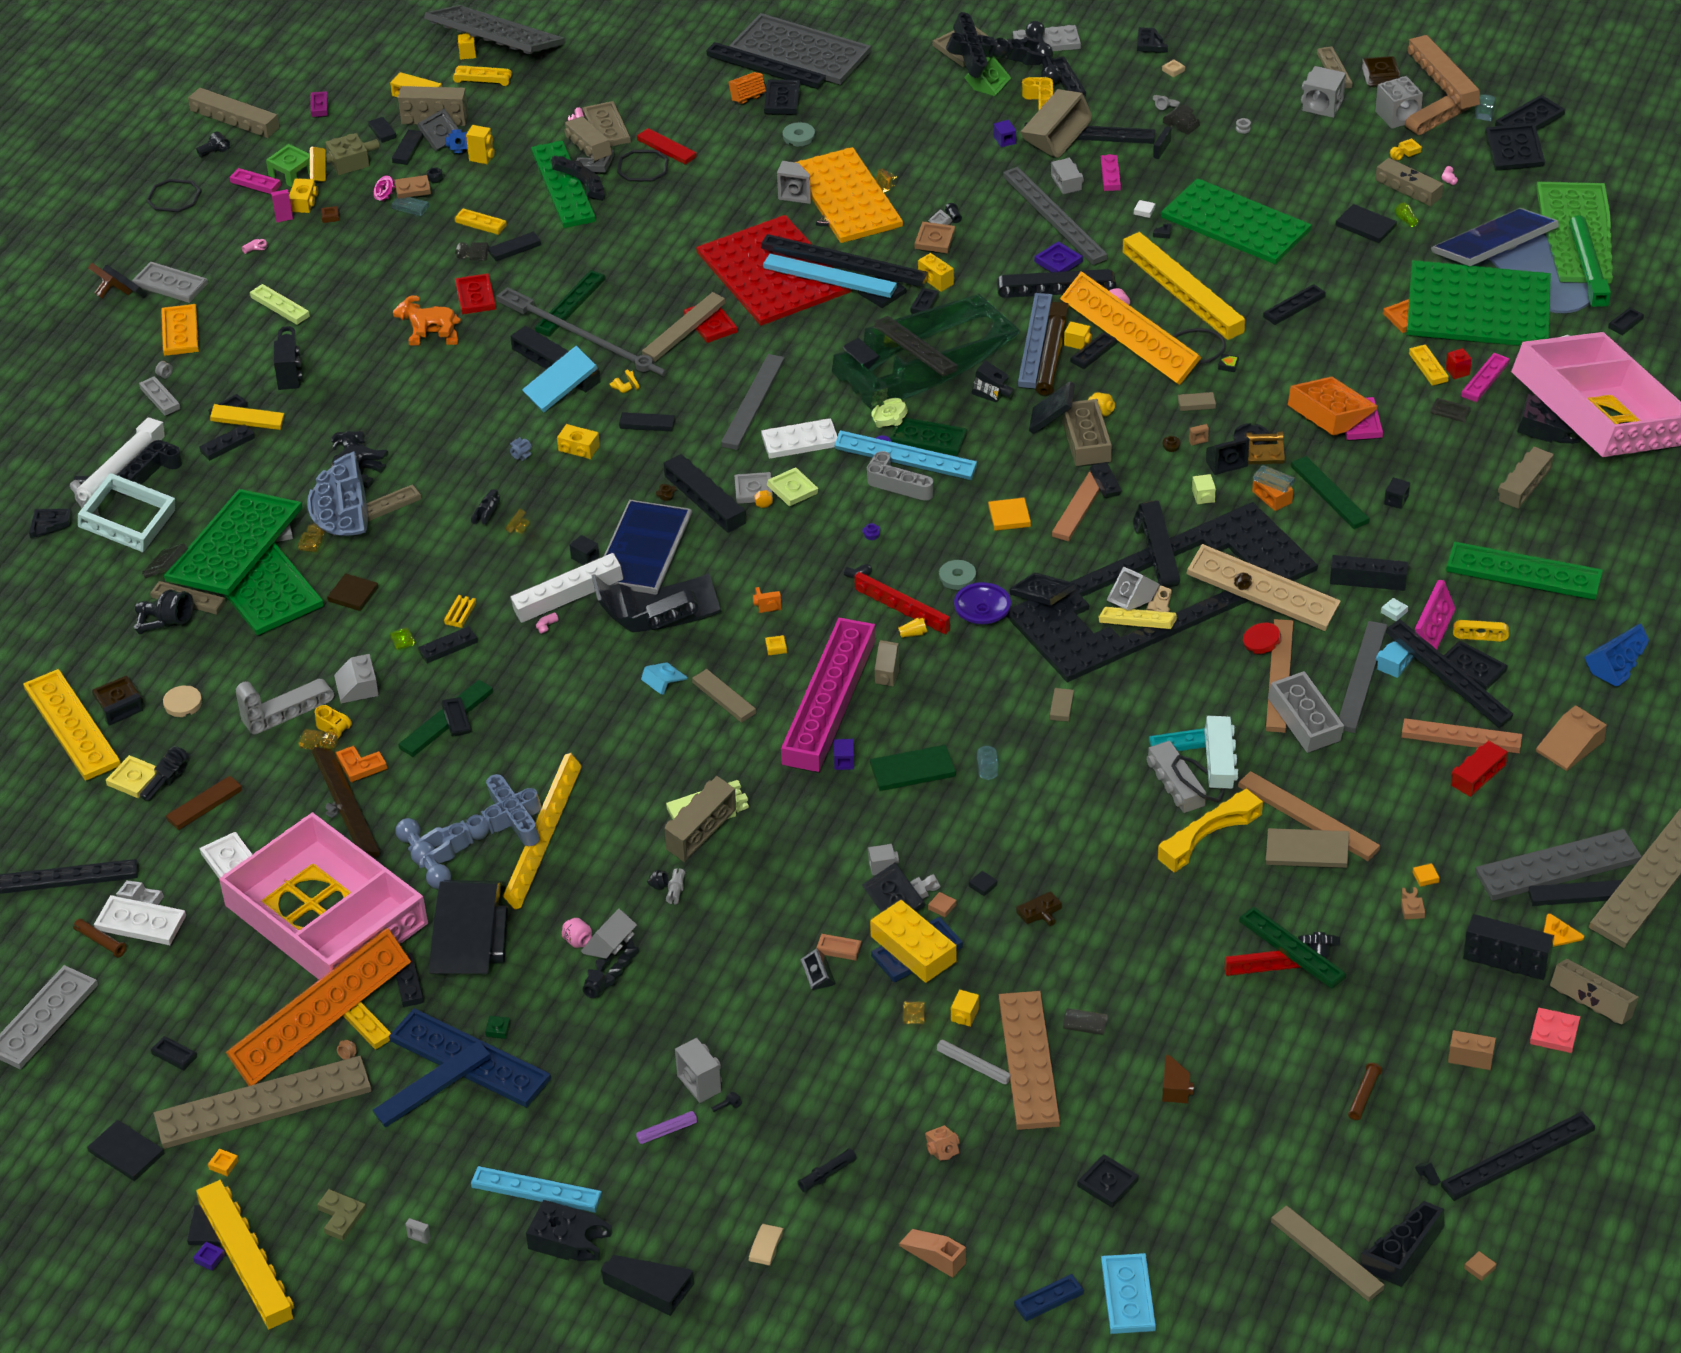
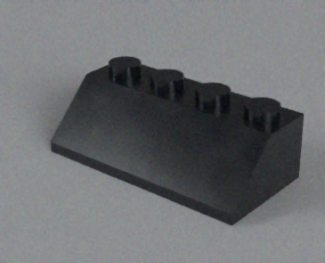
M1333 555L1330 584L1405 591L1408 562Z

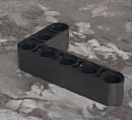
M1155 500L1140 503L1133 518V525L1136 533L1145 532L1158 584L1164 587L1179 585L1180 576L1160 502Z

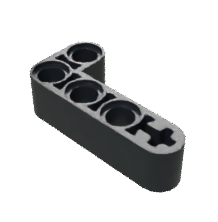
M155 440L123 468L117 476L142 485L161 466L172 470L180 468L182 466L180 449L163 440Z

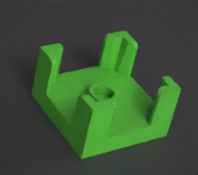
M290 144L266 160L268 175L275 178V169L284 173L286 184L290 187L293 186L294 180L297 179L296 173L305 166H307L308 174L310 175V154Z

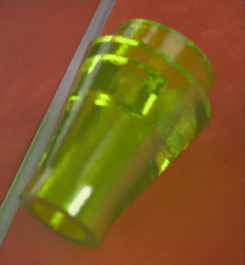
M1403 202L1396 207L1397 217L1411 227L1418 223V219L1409 204Z

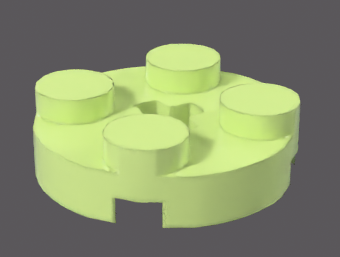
M899 398L883 401L884 405L880 407L877 405L873 409L872 417L879 428L900 425L908 411L905 402L903 403Z

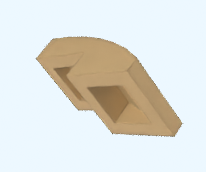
M762 1224L753 1243L749 1261L770 1265L776 1255L777 1245L783 1236V1228Z

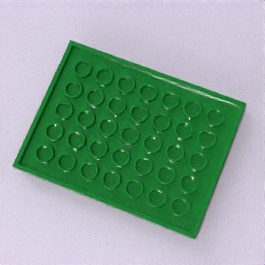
M1412 260L1406 335L1521 346L1525 341L1549 339L1551 273Z

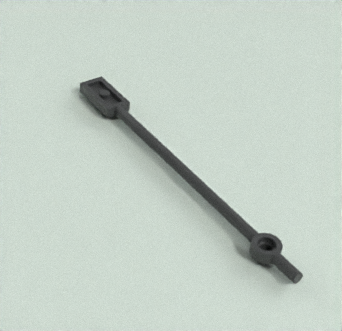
M507 287L496 296L499 303L522 314L530 311L634 362L635 368L638 371L647 372L651 370L663 377L667 373L665 369L654 365L650 356H636L534 306L533 299Z

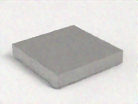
M770 472L734 475L737 504L755 502L754 495L763 490L769 491L773 500L772 490L767 486V481L771 479Z

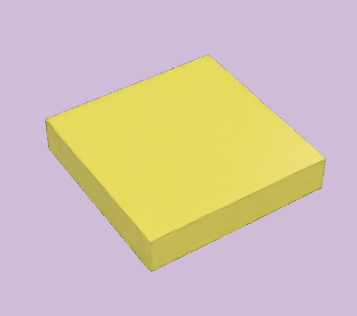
M129 755L106 779V784L109 787L139 798L140 793L155 777L154 768L156 766Z

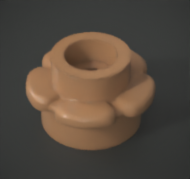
M341 1041L337 1047V1053L344 1060L353 1058L356 1054V1046L352 1041Z

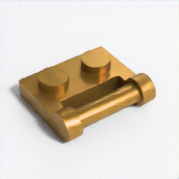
M1277 432V434L1246 433V437L1250 439L1248 464L1284 463L1283 432ZM1277 441V444L1253 445L1252 442Z

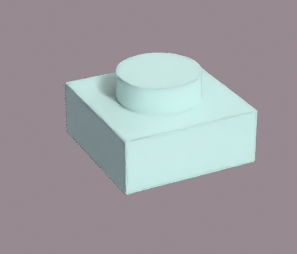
M1392 598L1381 608V613L1394 621L1399 620L1408 612V606L1395 598Z

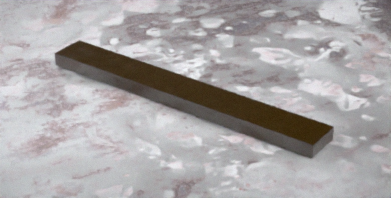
M314 747L312 754L354 844L371 857L378 858L380 851L332 749Z

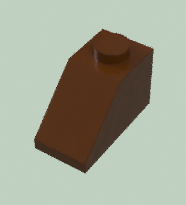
M1166 1055L1162 1102L1188 1104V1097L1193 1095L1194 1082H1190V1073L1173 1057Z

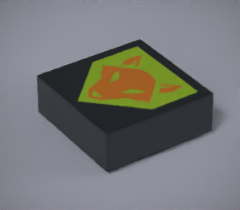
M1222 354L1218 369L1235 372L1239 363V356Z

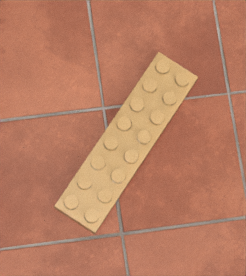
M1204 544L1201 545L1187 569V575L1323 631H1326L1341 602L1331 596ZM1242 572L1248 573L1252 577L1251 586L1245 590H1240L1234 585L1235 577Z

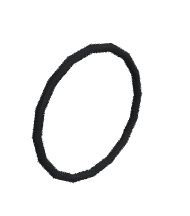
M1186 329L1173 336L1177 338L1185 333L1198 331L1214 334L1221 339L1223 344L1221 351L1209 359L1200 360L1197 364H1204L1217 359L1224 353L1226 348L1224 337L1210 329Z

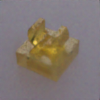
M879 169L875 181L883 192H888L889 188L894 186L892 179H896V176L888 173L885 169Z
M520 508L505 529L511 533L515 528L517 532L522 534L525 530L524 527H527L530 523L527 519L522 518L526 512Z

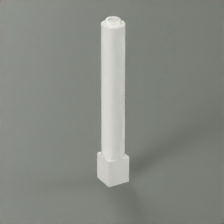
M147 418L136 428L137 433L77 488L79 499L88 502L109 473L117 475L151 442L162 440L165 437L163 422Z

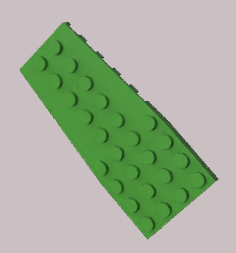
M1537 182L1536 188L1540 214L1558 220L1559 227L1546 232L1559 281L1587 283L1569 226L1570 219L1580 215L1586 219L1603 277L1607 279L1608 283H1612L1611 222L1605 183Z

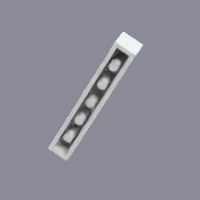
M611 553L511 596L513 609L520 622L523 623L595 592L591 576L593 574L607 585L623 580L621 566L615 555Z

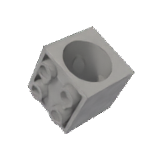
M1314 66L1312 72L1308 73L1307 80L1302 84V90L1304 91L1301 98V104H1303L1302 111L1334 118L1344 100L1346 73Z
M1407 76L1378 84L1375 111L1391 129L1403 126L1410 115L1421 110L1423 93Z

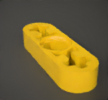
M1458 620L1453 624V635L1458 639L1505 641L1509 637V627L1501 622ZM1485 629L1486 631L1483 633H1479L1476 630Z

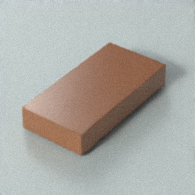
M821 934L817 949L824 955L856 961L861 948V941Z

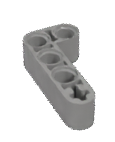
M877 452L867 466V482L870 486L920 500H930L933 497V479L929 476L892 467L888 452Z

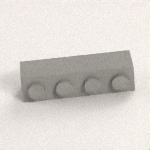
M1171 741L1149 747L1147 763L1156 772L1158 780L1163 782L1167 793L1172 795L1176 806H1179L1183 813L1205 806V799L1181 782L1171 765L1177 755L1180 754ZM1179 759L1176 767L1182 777L1206 795L1205 790L1185 761Z

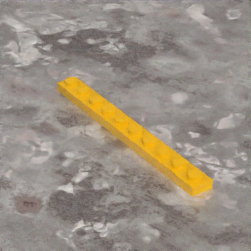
M571 753L565 754L535 822L540 840L533 846L525 845L503 895L514 909L521 908L581 770V764Z

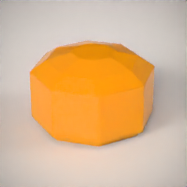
M767 490L759 491L754 495L756 506L760 508H767L773 503L772 495Z

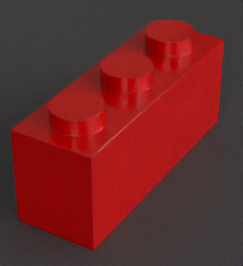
M1488 740L1483 746L1480 745L1473 755L1468 756L1464 763L1454 768L1451 774V786L1471 797L1506 766L1508 751Z

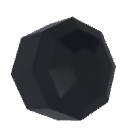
M437 167L430 168L427 171L428 181L432 183L441 181L443 179L442 169Z

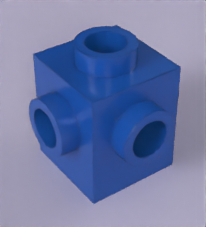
M461 129L452 130V133H448V137H445L446 147H449V150H453V153H462L463 149H468L467 132H462ZM457 138L460 140L458 144L455 143Z

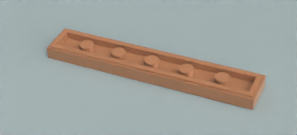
M1091 472L1088 473L1053 529L1052 537L1070 541L1099 494L1100 489Z

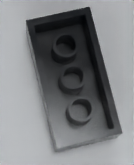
M1473 914L1466 931L1463 959L1544 980L1551 961L1555 935Z

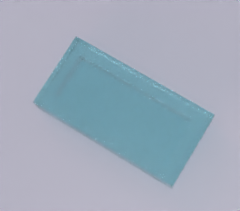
M397 197L391 206L395 210L422 216L429 207V202L411 197L400 199Z
M1262 465L1254 474L1253 480L1286 493L1294 484L1295 477Z

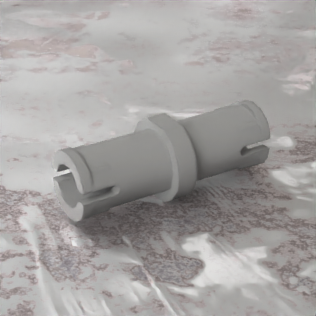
M678 868L674 869L672 879L668 882L669 891L666 901L669 904H672L673 900L674 904L679 902L680 893L684 889L683 880L686 874L683 869H679V873H677Z

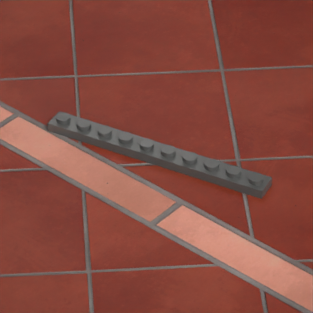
M1015 167L1003 172V177L1092 265L1107 260L1108 254L1020 168Z

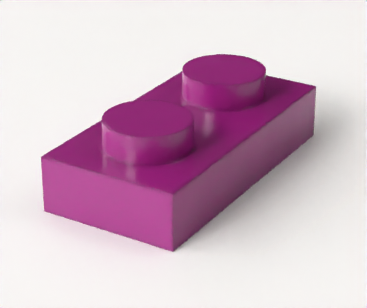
M327 91L311 93V117L328 116Z

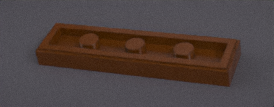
M228 776L167 814L166 819L177 830H180L242 791V786L231 776Z

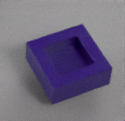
M205 1242L194 1255V1263L213 1271L225 1256V1252L223 1249Z

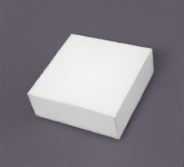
M1139 200L1134 209V214L1150 218L1155 209V203Z

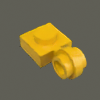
M1411 138L1400 142L1398 147H1393L1390 150V157L1393 160H1400L1404 154L1409 157L1421 153L1422 146Z

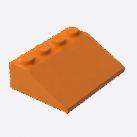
M1334 377L1292 385L1288 400V406L1331 435L1347 432L1377 410L1378 407Z

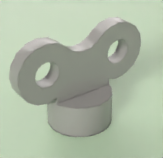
M1153 96L1155 105L1159 110H1164L1169 105L1175 107L1180 105L1179 101L1168 99L1166 96Z

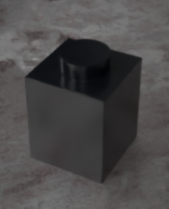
M583 535L579 536L569 545L571 559L582 565L595 561L600 557L598 543Z

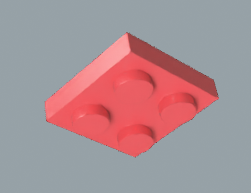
M1538 1008L1530 1044L1572 1053L1580 1016Z

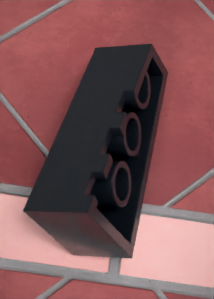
M1423 1201L1404 1217V1221L1401 1224L1394 1225L1390 1229V1233L1384 1238L1380 1237L1377 1239L1372 1248L1369 1250L1365 1249L1361 1253L1362 1267L1372 1275L1402 1287L1445 1227L1444 1209Z

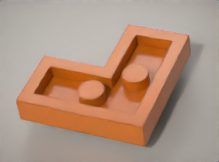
M354 746L336 752V757L350 782L387 769V764L379 751L362 758Z

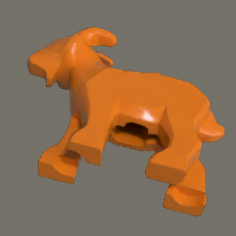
M409 296L399 303L393 311L394 317H399L402 320L410 319L413 334L409 337V345H420V337H426V332H438L439 337H447V345L458 344L454 324L460 323L461 318H458L452 309L438 306L421 309L420 305L411 303L419 301L420 298L418 296Z

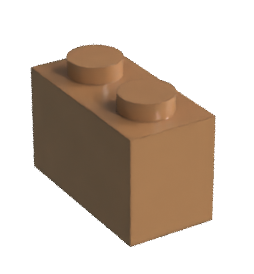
M1453 1030L1448 1063L1491 1070L1496 1038Z

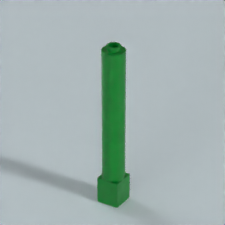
M1580 215L1574 216L1570 219L1569 226L1587 282V294L1591 307L1609 306L1611 291L1607 279L1603 277L1586 219Z

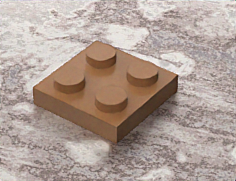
M922 222L915 241V249L948 253L956 231L955 226Z

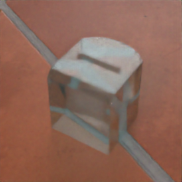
M1480 95V105H1476L1475 118L1491 121L1496 98L1491 95Z

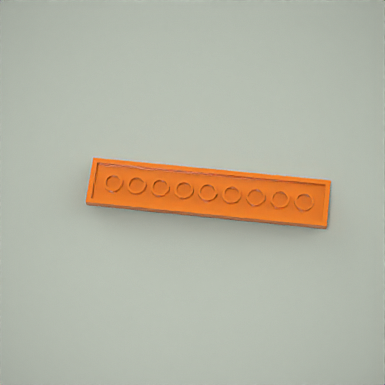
M389 928L384 929L225 1053L248 1086L256 1084L411 962Z

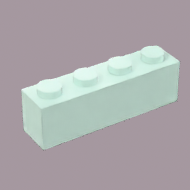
M1207 716L1205 742L1210 788H1233L1234 780L1237 781L1238 769H1234L1237 763V755L1233 754L1236 746L1235 739H1232L1234 736V725H1231L1230 717Z

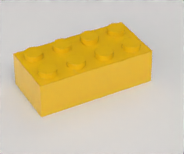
M899 900L870 920L871 937L925 983L957 962L956 945L902 900Z

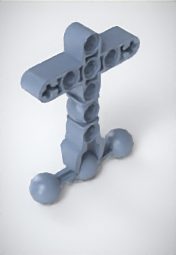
M495 774L486 780L491 799L495 804L486 808L485 811H481V815L470 816L466 823L462 820L460 823H454L448 827H437L421 838L419 837L420 825L414 819L406 818L397 824L396 836L400 841L410 844L408 850L411 852V859L420 868L425 867L427 869V883L432 888L438 889L440 881L451 880L449 868L439 863L453 859L455 853L466 848L470 843L473 844V839L481 840L487 836L488 832L493 834L511 826L524 845L533 846L537 844L540 837L536 824L531 817L541 810L537 791L533 788H527L515 794L501 775Z

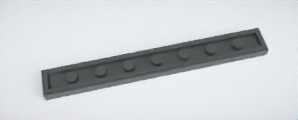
M767 355L724 435L721 447L735 450L740 448L785 362V357Z
M1368 621L1339 715V719L1344 725L1343 731L1356 733L1377 663L1376 657L1381 650L1387 630V624Z

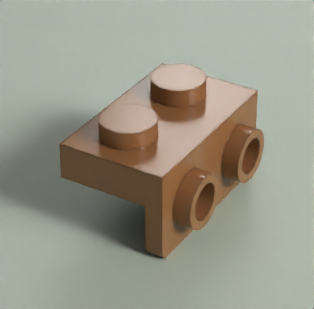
M427 175L394 180L398 199L431 194Z

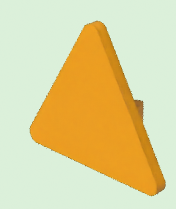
M1547 914L1544 933L1555 935L1553 947L1584 940L1583 934L1552 914Z

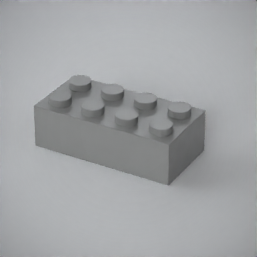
M1305 671L1271 683L1268 694L1269 701L1307 753L1341 741L1344 729L1343 723Z

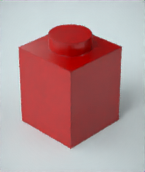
M1463 348L1447 353L1446 370L1454 380L1470 375L1472 358Z

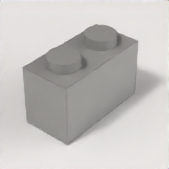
M1070 158L1051 162V176L1062 194L1082 190L1083 175L1079 173L1076 164Z

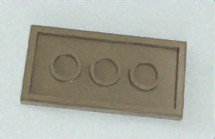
M614 101L582 108L586 120L609 139L610 147L631 142Z
M1268 828L1266 865L1347 868L1349 831Z

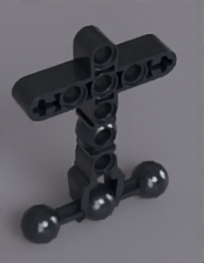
M965 12L958 14L953 25L955 33H952L946 45V50L951 54L963 56L968 73L972 77L980 78L987 66L986 57L991 58L993 56L998 59L1005 57V59L1019 61L1025 65L1042 64L1044 68L1041 71V77L1051 78L1053 85L1061 79L1060 69L1052 65L1054 62L1052 58L1053 49L1043 40L1045 27L1041 22L1031 21L1026 26L1025 33L1027 37L1023 39H1007L1006 41L1003 38L994 39V37L978 35L972 17Z

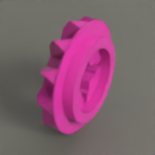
M383 176L377 181L373 191L375 199L385 201L390 198V194H393L392 191L395 189V181L392 177Z

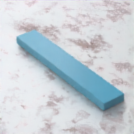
M480 1166L477 1167L471 1181L472 1188L540 1202L547 1200L594 1213L602 1197V1191Z

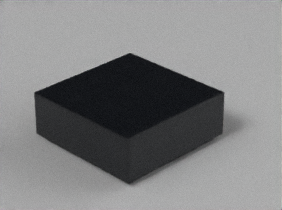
M981 871L969 881V887L983 896L997 886V880L984 871Z

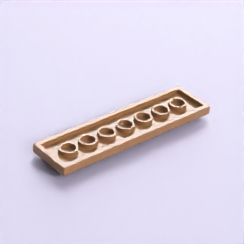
M1040 991L999 994L1008 1070L1011 1074L1010 1085L1017 1130L1060 1127Z

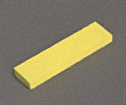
M1104 607L1099 616V623L1171 629L1177 620L1176 613L1136 609L1126 610L1114 607Z

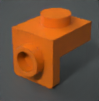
M755 588L756 594L753 595L754 606H758L759 613L781 610L780 591L761 594L760 588Z

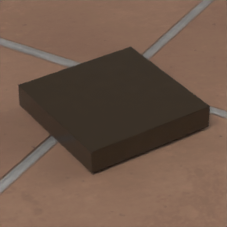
M345 573L327 596L328 602L361 611L379 588L378 583Z
M128 676L92 689L93 696L102 709L136 693L139 694Z

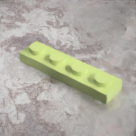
M264 284L250 292L252 299L297 325L310 317L308 310Z

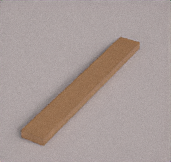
M1274 619V625L1279 628L1281 633V642L1279 645L1277 643L1275 649L1272 650L1269 690L1272 682L1289 677L1293 620ZM1268 699L1266 731L1285 733L1286 723Z
M1251 771L1239 781V788L1243 790L1247 788L1265 803L1312 830L1349 831L1348 850L1366 861H1369L1380 850L1379 844Z

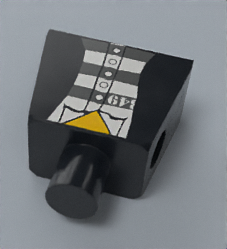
M986 360L976 370L972 394L998 402L1003 395L1011 398L1015 389L1007 385L1008 374Z

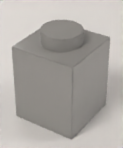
M892 844L868 847V861L872 876L877 875L894 862L896 864L899 863L898 852H894Z

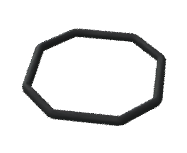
M631 150L619 157L617 173L628 181H654L667 173L669 159L658 150ZM633 153H656L665 159L664 172L653 178H629L620 170L622 159Z
M167 179L155 184L146 200L154 210L180 212L195 205L201 189L191 180ZM168 182L192 184L198 190L192 203L179 209L156 207L150 199L156 187Z
M1177 755L1171 766L1179 780L1203 799L1220 802L1225 793L1224 788H1219L1221 792L1217 798L1204 795L1182 777L1176 764L1181 759L1193 763L1207 775L1208 770L1192 758Z

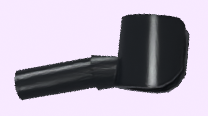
M730 1092L726 1100L711 1107V1109L715 1112L728 1105L738 1108L742 1104L741 1097L735 1092Z

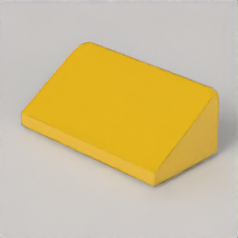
M311 147L310 179H314L315 182H324L326 180V150L324 148Z

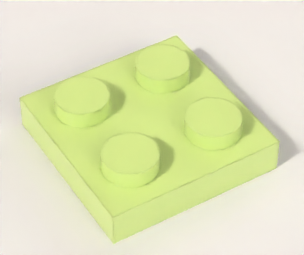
M796 467L767 481V486L788 506L818 494V487Z

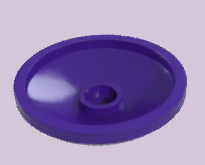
M979 582L967 585L958 591L954 599V607L957 614L968 622L990 624L1001 620L1008 614L1011 607V599L1002 587L992 583Z

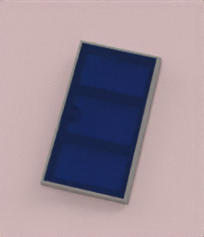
M1519 208L1431 247V250L1435 254L1472 266L1503 251L1514 249L1521 243L1559 227L1558 220Z
M629 500L604 554L606 556L613 553L622 570L623 580L611 584V586L620 583L631 587L632 591L657 594L692 515V510Z

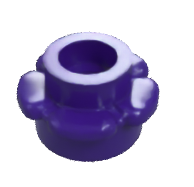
M870 523L863 528L862 532L866 539L875 540L879 537L881 529L876 524Z

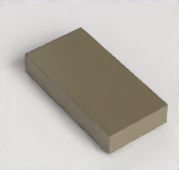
M1213 392L1178 395L1180 411L1216 408Z
M1054 689L1050 720L1069 722L1074 690Z

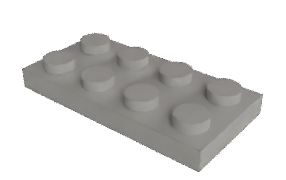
M1076 25L1045 28L1043 40L1052 47L1053 51L1081 49ZM1025 30L1013 31V39L1027 37Z

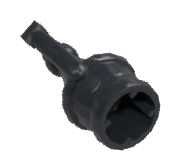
M169 589L164 591L154 602L142 601L137 603L135 611L138 614V619L134 629L138 634H142L144 631L187 623L193 612V598L191 594L185 591L177 592ZM148 615H153L158 620L144 624L145 617Z

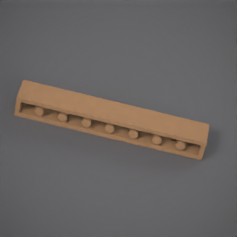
M1427 35L1409 39V46L1407 47L1409 55L1453 99L1455 104L1461 109L1480 105V90Z

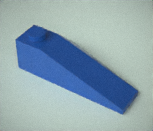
M1638 624L1595 649L1584 658L1593 675L1614 686H1619L1629 679L1630 671L1636 666V660L1639 655H1642L1649 639L1642 624Z

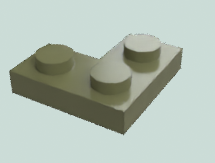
M328 1189L317 1204L319 1211L332 1215V1218L324 1227L325 1234L342 1241L345 1240L367 1210L366 1204Z

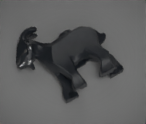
M362 431L337 432L331 438V442L334 443L333 450L341 444L344 447L338 455L333 457L331 467L334 466V461L338 458L355 452L360 470L364 467L382 473L386 468V464L373 459H383L389 453L388 450H374L358 444L365 443ZM365 474L361 475L364 487L369 489L374 482L373 478Z

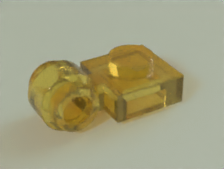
M312 523L308 525L307 532H303L298 543L299 550L317 552L324 535V530L318 524Z
M305 729L299 740V747L313 750L314 747L322 746V748L334 749L338 742V736L332 731L324 734L323 731Z

